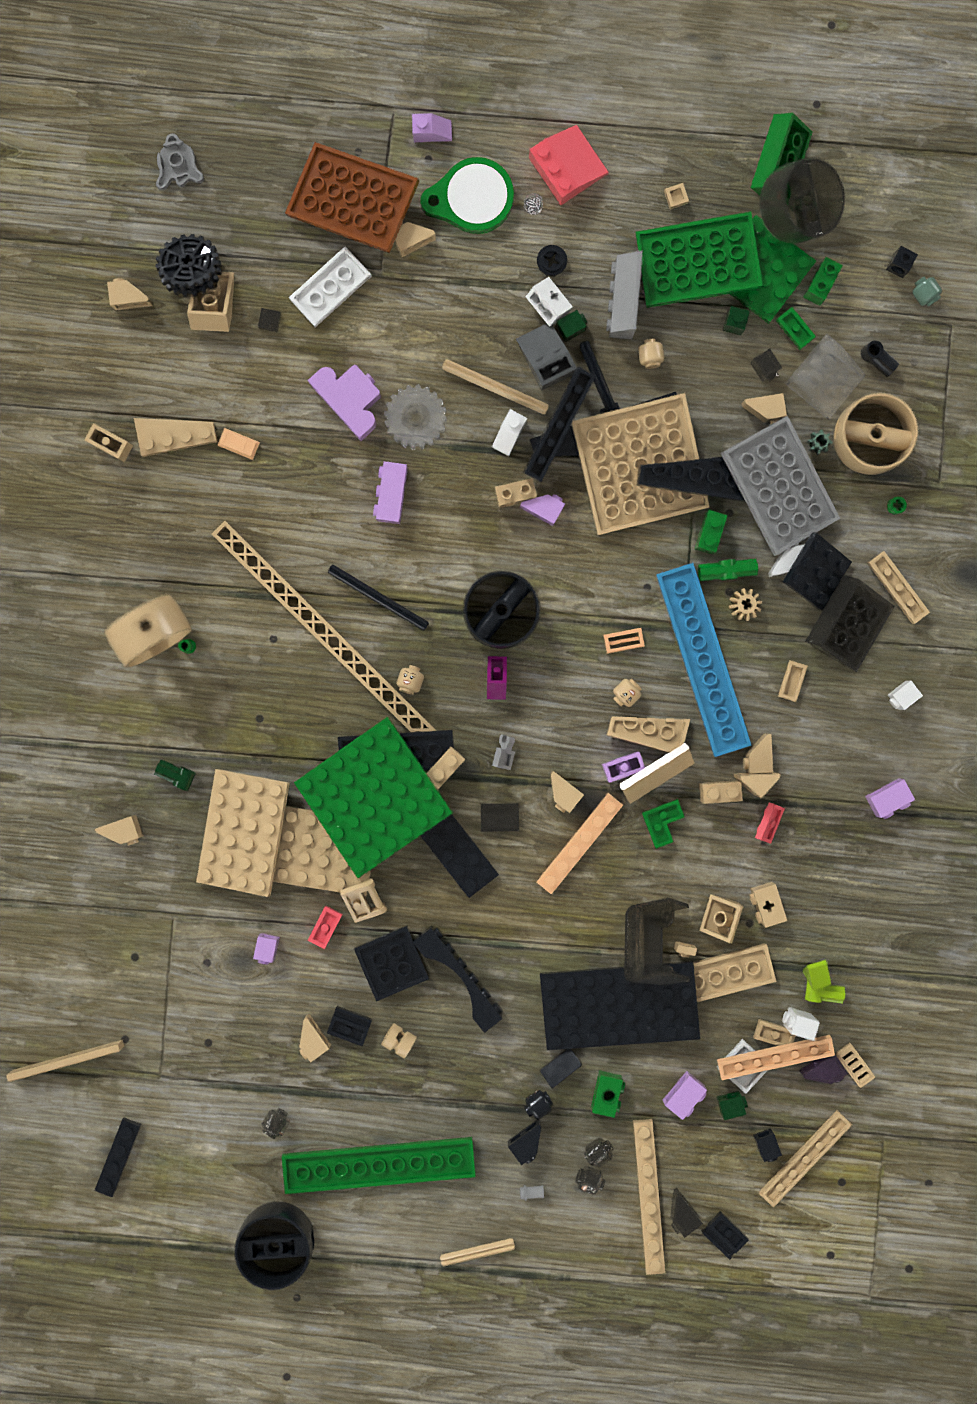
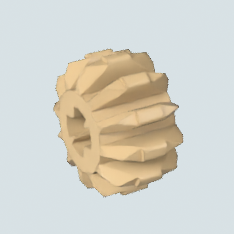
M745 588L741 589V594L738 591L734 592L736 598L731 597L729 599L734 603L729 605V609L735 608L732 616L739 613L738 620H742L744 616L745 621H749L750 616L756 618L757 615L754 611L761 612V608L756 607L762 604V601H756L759 594L752 596L753 590L750 589L746 592ZM747 601V605H749V607L743 609L744 605L741 603Z

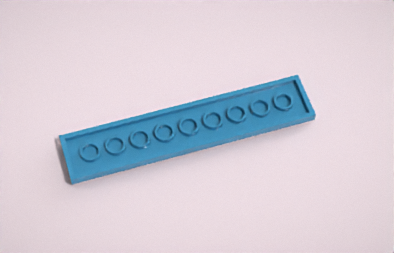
M694 563L656 574L713 756L717 757L751 746Z

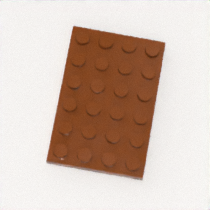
M315 142L285 214L288 217L390 253L420 181L418 178Z

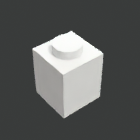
M912 681L903 682L888 694L890 704L899 710L907 709L923 696Z

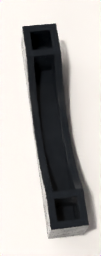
M431 925L413 940V943L425 958L445 964L462 979L471 997L472 1018L484 1033L503 1019L501 1014L503 1012L502 1008L497 1002L493 1003L490 1000L491 995L485 987L482 989L479 986L477 976L473 972L471 974L468 972L466 962L461 957L457 958L454 954L456 950L451 943L448 942L446 944L442 939L444 935L438 927L434 928Z

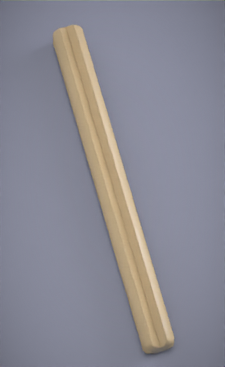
M448 359L443 363L442 369L543 415L548 411L549 405Z

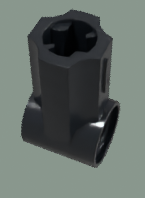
M871 341L861 349L862 359L872 363L886 377L890 376L899 365L884 350L882 343L879 341ZM869 347L875 350V355L869 352Z

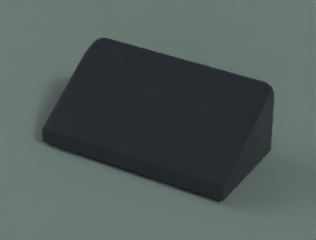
M566 1049L544 1066L540 1072L550 1087L554 1088L580 1068L582 1062L572 1049Z

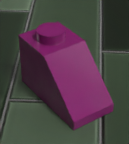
M488 656L487 699L506 700L507 657Z

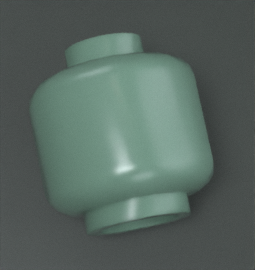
M924 276L914 283L916 287L912 293L921 306L927 305L929 307L941 298L942 288L934 277L926 279Z

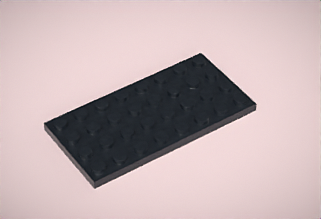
M693 961L540 973L547 1050L700 1039Z

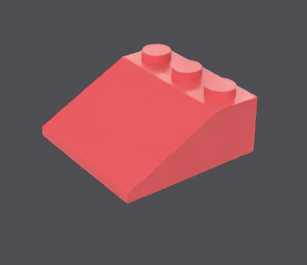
M577 125L544 139L529 151L530 161L560 205H563L609 173Z

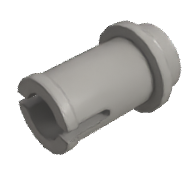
M524 1185L520 1187V1198L525 1201L533 1198H544L543 1185L532 1187Z

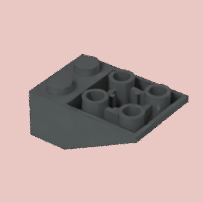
M545 324L516 338L541 391L573 375L576 366L553 326L549 327L548 324Z

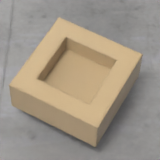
M683 183L664 190L670 210L689 203Z
M675 942L674 949L679 953V956L690 958V955L696 956L697 948L694 945Z

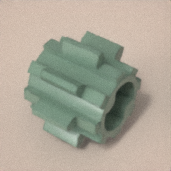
M822 429L817 434L815 432L811 433L812 438L807 441L811 446L809 451L815 450L817 455L821 451L827 452L829 450L828 445L833 443L828 438L830 433L826 435ZM816 438H819L820 442H823V446H820L819 442H816Z

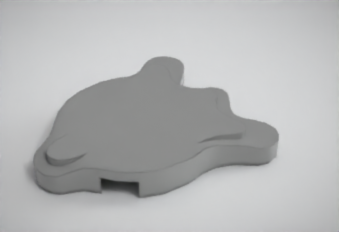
M169 134L163 144L164 147L157 155V165L160 170V175L156 181L157 188L162 191L166 190L172 181H176L179 187H184L189 181L198 184L202 183L204 176L196 167V157L191 147L183 143L176 134Z

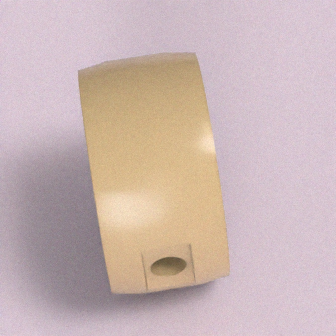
M877 393L861 397L848 406L837 420L833 433L835 451L842 463L857 473L876 475L888 472L903 463L914 449L918 436L917 421L910 407L893 395ZM877 404L893 412L899 419L903 430L885 427L880 423L869 424L848 420L847 418L856 406ZM872 430L878 433V439L872 437ZM847 441L901 451V453L891 465L873 466L858 459L850 450Z
M165 595L127 613L109 626L105 631V635L118 659L126 668L141 664L169 649L185 638L192 629L178 603L171 595Z

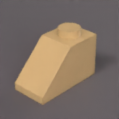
M406 222L402 223L394 243L401 256L404 257L435 241L436 235L434 230Z
M116 278L113 279V282H107L110 306L114 310L153 306V302L127 280Z
M783 393L745 399L742 402L744 409L762 422H770V425L787 416Z
M763 734L746 753V758H743V768L746 769L747 773H773L771 734Z
M552 770L550 776L553 799L557 803L555 807L563 813L565 811L570 813L584 794Z
M136 815L95 829L96 833L119 844L127 842L128 846L138 843V838L143 837Z
M308 1014L303 1021L299 1047L303 1058H308L311 1063L329 1050L331 1043L311 1015Z

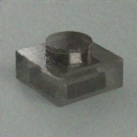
M261 308L258 328L278 333L281 312Z

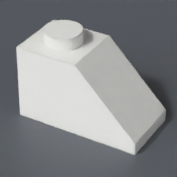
M510 409L500 427L492 448L509 456L527 423V418Z
M797 543L780 553L768 573L769 577L788 573L804 545Z

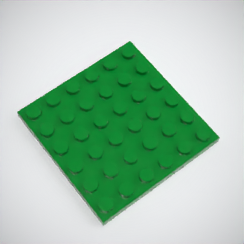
M389 717L380 721L294 782L357 879L453 813Z

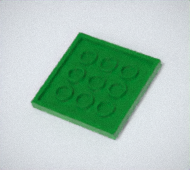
M755 215L753 226L763 287L762 289L730 295L769 324L816 263V260L759 216Z

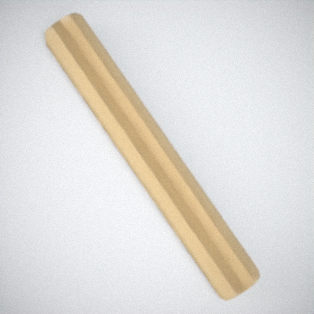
M510 1238L442 1254L440 1260L442 1266H448L512 1251L515 1249L514 1240Z

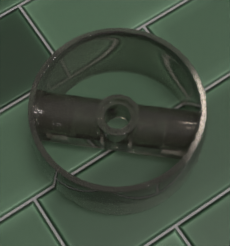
M818 158L799 159L777 168L764 182L760 195V211L766 228L775 238L785 243H804L829 234L838 225L845 205L844 188L840 176L828 162ZM788 183L791 193L788 205L790 210L795 214L796 224L793 222L789 214L786 203V190Z

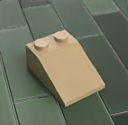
M222 272L221 275H218V283L214 282V288L206 289L205 294L200 292L196 297H193L191 294L187 311L191 330L229 332L232 319L234 272Z

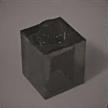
M771 349L766 350L750 362L762 382L767 379L769 382L779 376L778 372L782 369Z

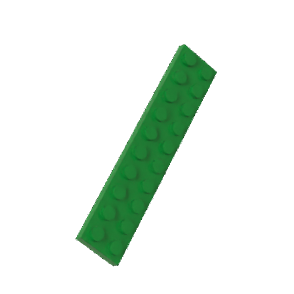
M472 1137L284 1153L281 1156L285 1194L476 1177Z

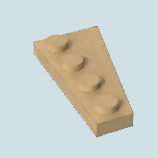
M134 418L142 457L218 442L213 422Z
M611 717L606 736L670 753L684 744L690 719Z

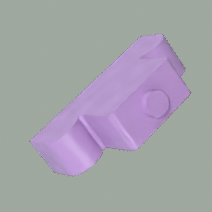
M353 365L337 379L333 369L323 367L308 380L313 389L360 441L375 429V417L367 410L381 398V394L374 385V379L368 373L365 375L356 365Z

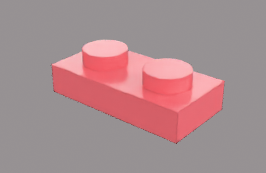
M769 802L764 811L761 824L757 828L755 838L771 844L785 808Z
M325 906L308 941L325 949L343 914Z

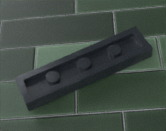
M125 1117L122 1119L94 1191L109 1197L114 1196L142 1124Z

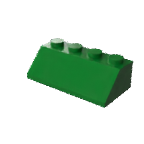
M794 113L773 115L751 185V189L760 197L785 205H790L813 133Z

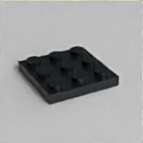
M812 532L782 582L815 608L823 611L852 561L818 533Z
M407 925L354 947L376 1002L429 979V975L417 947L413 943V938Z

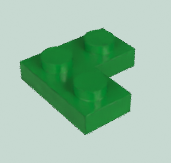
M678 799L641 812L655 849L674 842L667 824L684 818Z

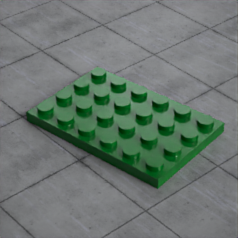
M751 211L636 231L638 251H642L641 274L646 308L762 289L763 287Z

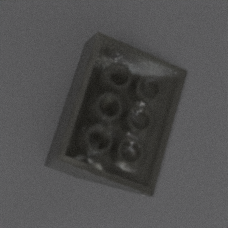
M843 575L805 642L857 672L895 606L861 580Z

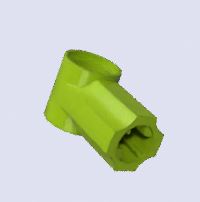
M807 980L805 1000L816 1003L826 1001L843 1004L846 994L844 986L828 985L813 990Z

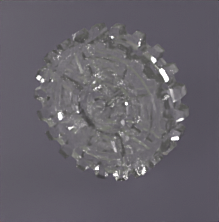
M408 385L406 390L398 389L399 394H392V401L386 404L388 411H384V416L387 419L384 422L386 428H389L387 430L389 435L394 436L393 439L397 444L401 442L402 447L407 448V446H410L411 450H416V447H420L423 450L427 444L430 447L433 446V441H439L441 438L440 433L445 432L443 424H447V417L444 416L447 414L446 408L442 407L444 405L441 398L437 399L438 394L435 391L431 393L429 387L421 389L420 385H416L415 388ZM415 414L417 416L419 414L420 420L416 421L415 419V422L412 421V415Z

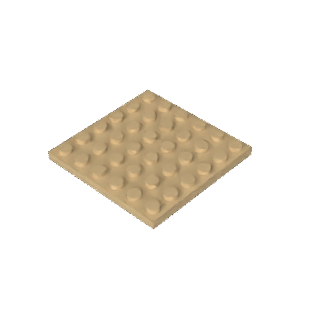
M685 393L572 422L597 535L710 507L708 496L637 486L638 468L640 465L699 459Z

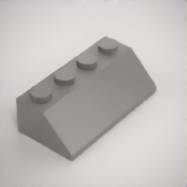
M642 251L617 255L616 261L612 262L611 274H614V281H610L609 293H613L612 300H609L608 312H611V319H607L606 331H610V338L632 339L636 331Z

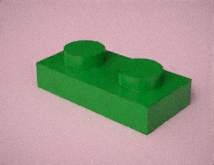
M793 307L776 320L799 350L816 337Z

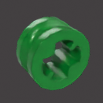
M899 496L890 499L887 503L888 511L894 515L903 513L907 508L906 500ZM896 501L898 504H901V507L898 508L899 511H897L896 507H893Z

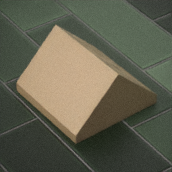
M775 772L735 773L734 778L740 781L754 796L762 798L777 782L780 774Z
M710 894L699 931L732 943L743 906L738 902Z

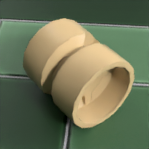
M393 1023L381 1045L388 1050L394 1049L395 1054L405 1058L417 1036L408 1031L404 1033L403 1028Z

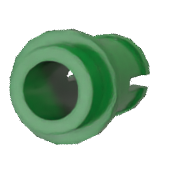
M185 639L179 642L178 647L180 651L191 654L196 649V643L192 639Z

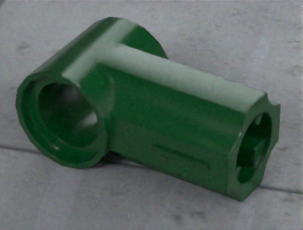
M160 760L154 775L173 783L172 785L179 789L188 791L196 773L185 767H178L165 760Z

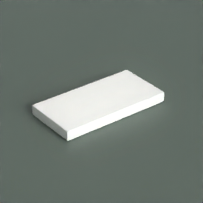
M345 246L296 290L289 299L316 328L372 276Z

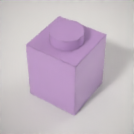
M261 933L257 938L253 959L258 960V963L261 964L272 963L275 960L279 937Z

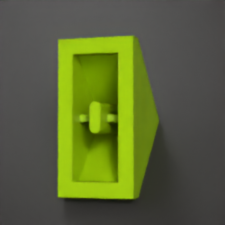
M826 960L807 965L803 969V973L813 990L831 985Z

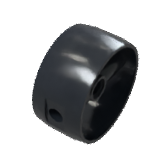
M494 571L481 576L470 586L463 602V617L471 635L483 645L495 649L512 648L526 641L536 629L540 618V601L536 590L524 577L510 571ZM507 577L514 579L512 584L472 629L468 621L467 606L473 591L481 583L491 578ZM531 593L535 603L536 614L530 631L513 643L495 644L488 642L524 598ZM499 605H504L507 608L505 615L497 614L496 608Z
M281 1201L265 1203L252 1211L244 1220L235 1241V1261L242 1276L252 1285L265 1290L283 1289L295 1283L309 1266L314 1250V1230L309 1218L295 1205ZM264 1218L286 1220L301 1232L292 1234L273 1232L266 1236L244 1237V1231L251 1224ZM275 1242L279 1245V1247L274 1248L272 1247L271 1243ZM306 1256L298 1266L282 1272L263 1269L252 1261Z

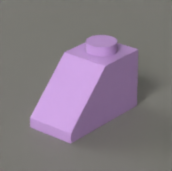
M432 113L412 114L414 142L452 141L451 120Z
M548 494L523 501L520 504V508L553 526L565 503L562 502L563 499L555 494L552 496Z

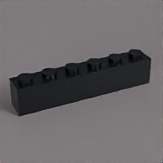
M581 367L575 369L523 471L524 474L542 482L596 375Z

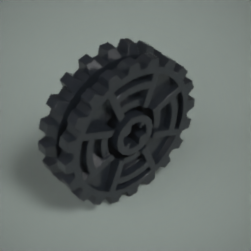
M183 234L179 239L176 237L172 238L171 243L166 242L164 249L160 248V256H156L158 263L156 264V269L159 271L160 278H162L163 286L166 285L169 292L173 290L174 295L177 296L183 294V297H188V295L192 294L193 297H196L198 293L205 294L206 289L214 288V282L218 283V275L222 274L220 268L222 264L219 260V254L216 253L215 245L212 246L209 239L204 241L203 236L197 238L195 234H190L189 237H186Z

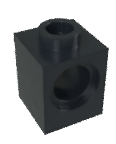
M900 246L894 252L886 270L903 278L910 271L918 254Z
M771 1128L753 1134L760 1156L764 1162H773L782 1156Z

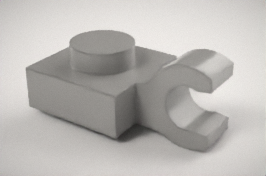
M500 735L499 743L501 748H496L492 766L511 770L515 752L511 750L515 738Z

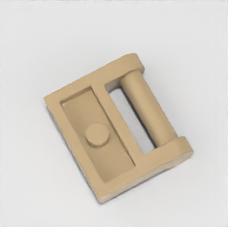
M372 878L341 890V896L355 923L381 915L387 911L385 903L381 901L375 889V883ZM363 892H369L375 907L370 908Z

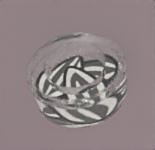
M531 193L525 198L524 208L526 212L532 215L541 212L543 199L540 195Z

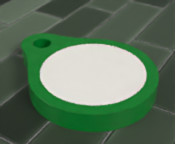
M472 157L455 164L441 180L427 188L421 195L420 204L425 215L431 218L448 222L467 233L483 234L497 229L506 221L513 207L514 189L510 176L501 165L491 159ZM437 198L439 200L438 205L431 206L429 201Z

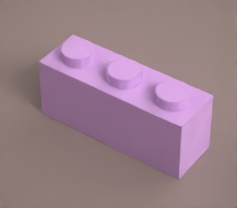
M384 461L383 466H380L378 477L381 478V485H377L376 497H379L378 505H374L373 516H376L377 521L400 524L408 470L406 464Z

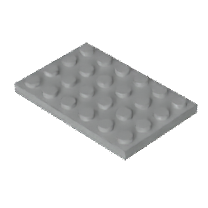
M788 416L721 453L774 556L808 538L812 532L816 533L840 519Z

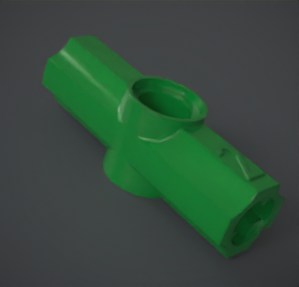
M736 559L718 561V563L698 565L700 581L720 579V581L737 579V577L758 575L756 559L738 561Z

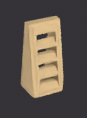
M848 1043L835 1053L859 1088L875 1078V1075L851 1043ZM851 1051L853 1054L844 1060L842 1057ZM857 1058V1061H855L853 1064H851L850 1066L847 1065L852 1060ZM862 1065V1067L859 1070L853 1073L854 1069Z

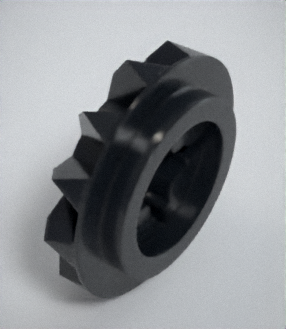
M557 245L543 247L537 256L539 270L545 275L553 277L561 274L567 266L565 251ZM554 254H556L555 261L557 262V264L553 263L552 266L549 267V261L547 259H551L554 256Z

